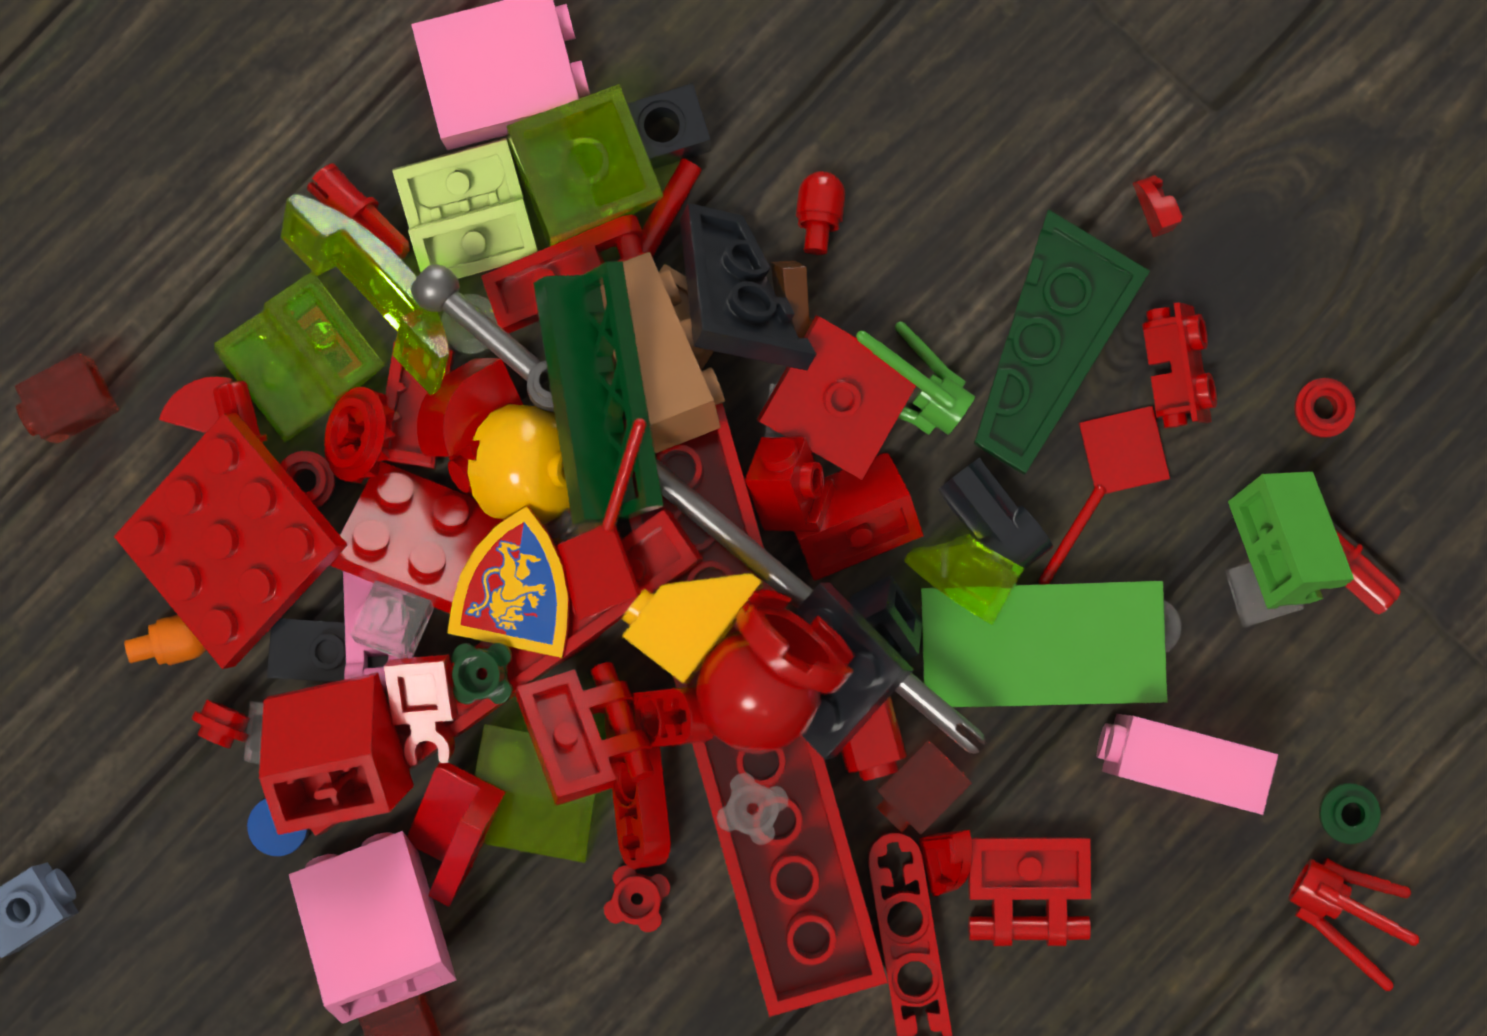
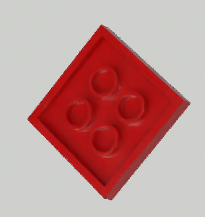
M223 413L114 536L222 669L235 667L348 546L237 413Z

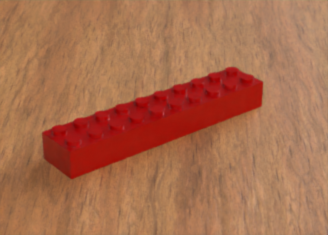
M723 403L715 405L721 428L655 453V458L764 548ZM623 420L624 431H625V430H626V427H627V422H626V420ZM634 472V473H633V476H632V479H633L635 497L638 498V497H639V494H638L636 476H635V472ZM663 495L664 506L629 518L633 532L663 509H669L704 559L671 584L753 574L762 581L764 587L761 590L768 589L776 592L775 589ZM737 622L728 634L740 631ZM700 670L689 684L682 683L673 676L676 688L697 686ZM715 735L709 741L692 743L769 1017L888 983L826 764L821 755L803 736L799 737L788 747L762 754L739 751Z

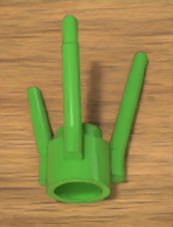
M904 322L896 323L895 330L936 375L932 374L927 378L866 331H859L856 338L861 344L921 389L912 402L921 409L920 412L904 407L898 418L914 424L928 435L935 426L949 435L975 399L973 394L963 388L966 381L949 370Z

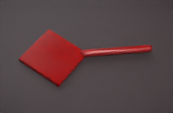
M1153 406L1079 423L1094 490L1039 577V585L1050 584L1105 494L1170 479Z
M641 418L636 419L633 423L603 524L556 545V549L564 564L570 598L579 621L641 594L615 526L646 427V422Z

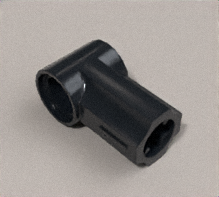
M980 458L938 489L945 502L976 539L973 541V544L982 558L1003 583L1007 584L1053 548V544L1038 522L1023 506L1017 507Z

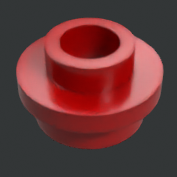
M1319 378L1309 382L1299 391L1295 399L1294 412L1299 425L1307 433L1316 437L1328 438L1342 433L1349 427L1355 415V400L1351 391L1340 381L1332 378ZM1318 398H1325L1331 402L1333 413L1329 419H1322L1316 415L1314 403Z
M299 451L290 454L280 463L295 482L298 475L305 470H311L315 474V487L311 491L304 493L317 508L324 505L330 499L335 489L336 479L329 468L328 461L323 456L311 451Z
M206 699L201 712L195 710L191 717L193 721L201 724L198 736L222 747L231 749L235 739L245 743L249 739L250 733L246 732V728L251 718L215 701Z

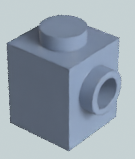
M48 862L36 865L0 887L1 958L19 952L79 913L72 902L76 899V892L67 876L60 869L52 870Z

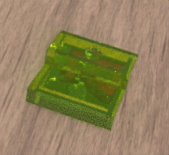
M313 271L265 302L262 312L214 343L216 354L237 381H245L248 384L252 401L285 443L334 408L337 401L347 391L362 386L384 366V363Z

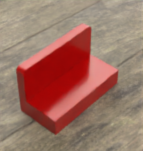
M888 453L875 457L863 480L845 470L825 477L824 480H833L835 491L821 530L794 531L814 581L924 536L911 495Z
M439 762L435 768L407 835V838L415 848L442 861L428 896L450 907L473 868L506 793L449 762Z

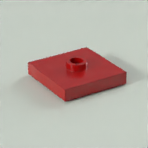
M816 315L803 338L809 339L817 355L807 371L786 367L757 420L785 437H806L813 453L863 480L916 385L873 354L856 337Z

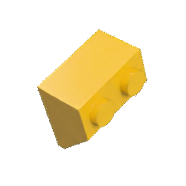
M744 574L661 585L654 595L645 589L622 618L630 625L623 637L682 683L689 684L701 669L704 659L710 650L728 634L737 622L736 615L753 592L761 590L764 586L762 581L753 574Z

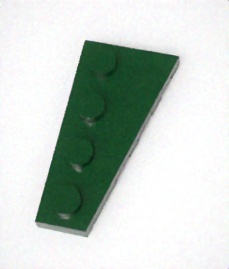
M1048 209L973 444L1019 473L1026 474L1150 271Z

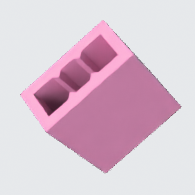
M503 0L411 24L438 131L447 150L583 116L579 98L589 96L590 92L582 61L570 63L565 46V41L576 39L567 4L555 7L554 0Z
M1116 714L1114 725L1105 723L1103 726L1096 757L1104 760L1102 772L1263 815L1278 754L1136 716Z
M403 831L395 834L386 832L367 838L359 848L340 855L326 854L310 860L304 869L289 874L324 1007L342 1024L457 980L433 899L428 896L430 889L419 852Z

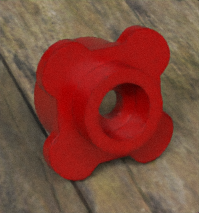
M627 865L619 867L612 877L615 883L612 899L604 906L606 918L614 924L624 921L632 925H638L643 932L655 931L662 922V917L659 913L662 899L670 892L668 879L662 874H655L650 877L636 873L635 869L629 868ZM640 893L643 896L642 903L634 904L631 900L632 895Z

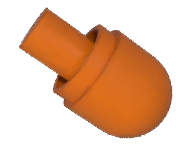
M178 615L158 619L156 623L148 626V635L124 641L130 663L155 657L159 665L167 663L170 666L196 659L206 651Z

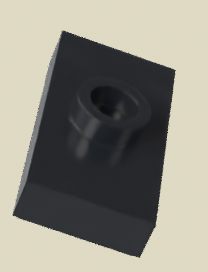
M279 619L271 627L267 678L326 682L345 680V623ZM388 656L368 657V668L384 667L388 662Z

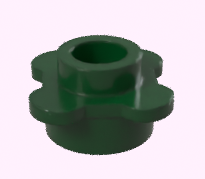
M465 643L459 645L454 650L452 660L455 663L452 672L455 685L453 693L460 703L471 704L475 700L490 699L495 704H502L511 698L513 686L508 681L507 665L512 660V653L505 644L494 643L489 648L476 649L473 645ZM480 668L487 670L488 675L484 680L478 676Z

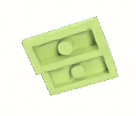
M507 138L392 170L408 222V232L420 273L429 265H443L452 270L457 278H462L508 265L538 252Z

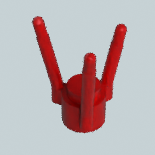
M1326 858L1322 864L1310 859L1298 875L1288 897V901L1299 906L1295 916L1314 926L1383 990L1391 991L1394 987L1393 982L1331 925L1324 916L1327 915L1336 919L1342 910H1345L1387 934L1395 936L1411 946H1416L1420 942L1417 934L1350 898L1352 888L1343 882L1401 898L1410 897L1411 890L1406 886L1345 868L1329 858Z

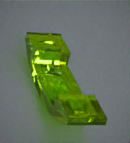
M299 194L287 198L281 231L283 241L317 276L337 267L398 331L392 355L430 395L437 392L441 387L449 356L447 336L438 312L425 310L413 299L411 288L417 278L415 274L383 241L353 219L327 205Z

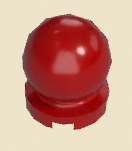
M768 589L755 590L736 615L740 631L728 634L710 650L702 664L696 686L698 709L710 733L739 751L753 754H762L788 747L806 733L821 704L820 692H837L853 672V669L847 667L854 658L853 653L834 629L818 615L811 624L807 623L798 615L785 609L792 601L790 597Z

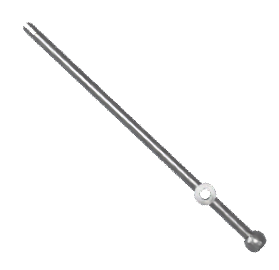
M429 265L416 278L411 288L413 299L416 303L427 311L441 312L443 310L527 381L529 398L536 407L554 412L551 392L541 387L545 381L549 380L546 361L541 362L459 293V281L452 270L443 265ZM656 458L662 495L778 593L792 599L790 603L798 608L813 590ZM912 673L895 690L969 753H978L979 750L956 731V725H960L971 736L985 745V736L979 729Z

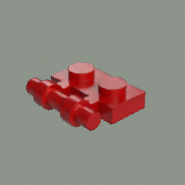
M605 662L591 669L596 687L585 691L582 690L575 669L518 686L515 696L556 806L614 788L616 777L611 767L612 763L625 762L633 782L645 780L655 773L648 753L652 750L650 741L645 730H638L629 706L633 700L627 682L619 680L613 662ZM599 712L602 714L607 713L615 735L614 737L601 740L592 716L593 714Z
M971 838L972 864L968 875V898L970 900H992V916L968 917L969 941L992 940L993 947L1012 946L1013 940H1046L1047 946H1066L1067 940H1090V917L1067 916V899H1091L1090 838ZM1013 900H1046L1045 916H1013Z

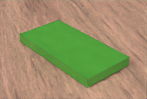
M1163 581L921 588L924 684L951 707L1168 702Z

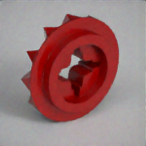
M356 387L347 391L335 404L327 422L324 448L329 468L339 479L361 484L365 477H377L380 461L390 459L387 446L389 440L395 437L396 434L390 430L389 425L394 418L395 411L386 406L385 394L366 387Z

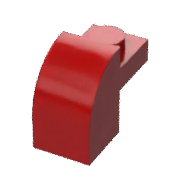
M474 358L440 378L425 395L418 413L417 436L423 456L449 457L448 471L452 480L461 491L470 497L474 496L468 477V460H477V449L481 442L473 440L477 428L491 412L508 404L523 405L505 364L500 358Z

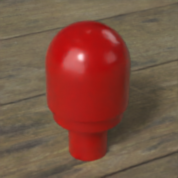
M825 171L814 172L808 175L799 187L796 217L798 218V226L806 229L804 252L808 254H827L829 232L837 231L839 223L843 221L845 189L840 179L832 173Z

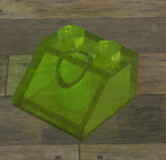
M619 84L507 125L508 144L549 247L615 218L633 215L663 198L657 178Z
M495 723L484 724L475 776L506 793L483 844L585 863L599 793L556 806L528 730Z

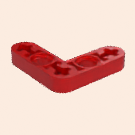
M696 686L631 693L633 700L629 706L638 730H645L650 741L652 750L648 753L655 773L645 780L633 782L625 762L611 764L616 777L612 793L618 845L623 861L629 868L640 869L664 864L669 858L671 849L660 746L706 742L714 737L698 709ZM606 713L604 714L606 739L615 735Z

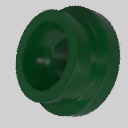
M1352 783L1340 784L1330 789L1322 798L1319 806V820L1324 831L1334 840L1346 844H1356L1370 838L1378 828L1381 818L1379 803L1372 792L1363 786ZM1354 802L1360 808L1361 815L1358 822L1353 825H1347L1342 820V809L1348 803Z

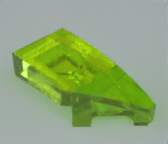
M971 534L956 537L951 542L924 548V546L913 548L904 560L914 571L940 592L991 625L998 619L1025 569L973 540Z

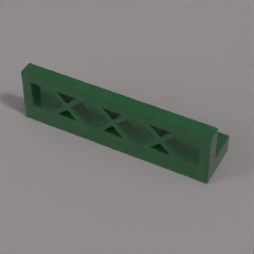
M623 261L605 262L583 275L544 276L533 282L573 525L603 522L633 423L638 418L646 422V427L617 520H627L664 506ZM602 285H604L607 301L605 311L601 292ZM614 350L617 362L615 371L612 359ZM624 410L627 422V427L625 431L622 419ZM634 471L639 494L638 498L635 497L632 479Z

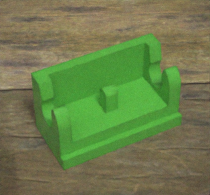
M1313 472L1262 474L1228 501L1267 609L1316 602L1323 599L1320 589L1344 587L1354 580Z

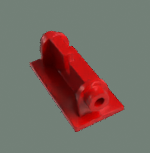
M1181 302L1174 303L1175 317H1171L1169 307L1146 311L1148 322L1143 323L1142 328L1149 365H1157L1171 362L1172 373L1151 376L1156 418H1163L1164 428L1188 425L1186 414L1191 413L1192 422L1211 423L1210 408L1217 406V393L1211 373H1204L1201 350L1207 349L1208 336L1202 315L1195 314L1194 306Z

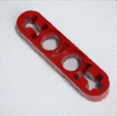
M889 831L879 835L871 843L868 850L867 863L896 1036H914L918 1030L914 1011L902 1016V1005L921 1007L934 1000H937L938 1010L925 1009L928 1025L931 1031H941V1036H952L922 854L919 846L910 836L902 832ZM897 842L902 852L911 853V861L902 864L904 883L907 885L917 880L918 891L899 890L883 898L881 886L894 887L890 869L888 866H879L878 857L887 854V844ZM902 901L915 904L922 914V922L919 928L909 935L894 933L887 923L890 909ZM911 961H919L926 964L932 973V981L929 988L918 995H910L903 992L897 982L900 968Z

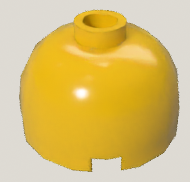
M508 404L491 412L477 428L473 440L481 441L477 449V460H468V477L472 494L484 513L492 518L506 520L524 507L529 506L542 524H546L564 515L570 510L555 413L536 406Z

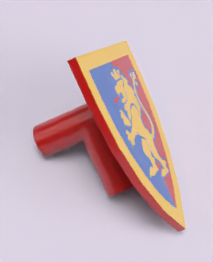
M529 506L524 507L499 523L473 551L459 577L452 602L447 633L490 643H503L509 647L563 658L569 629L570 594L564 564L551 535Z

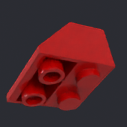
M378 672L272 695L264 700L259 780L278 835L388 813L414 787L396 727L392 725L390 708Z

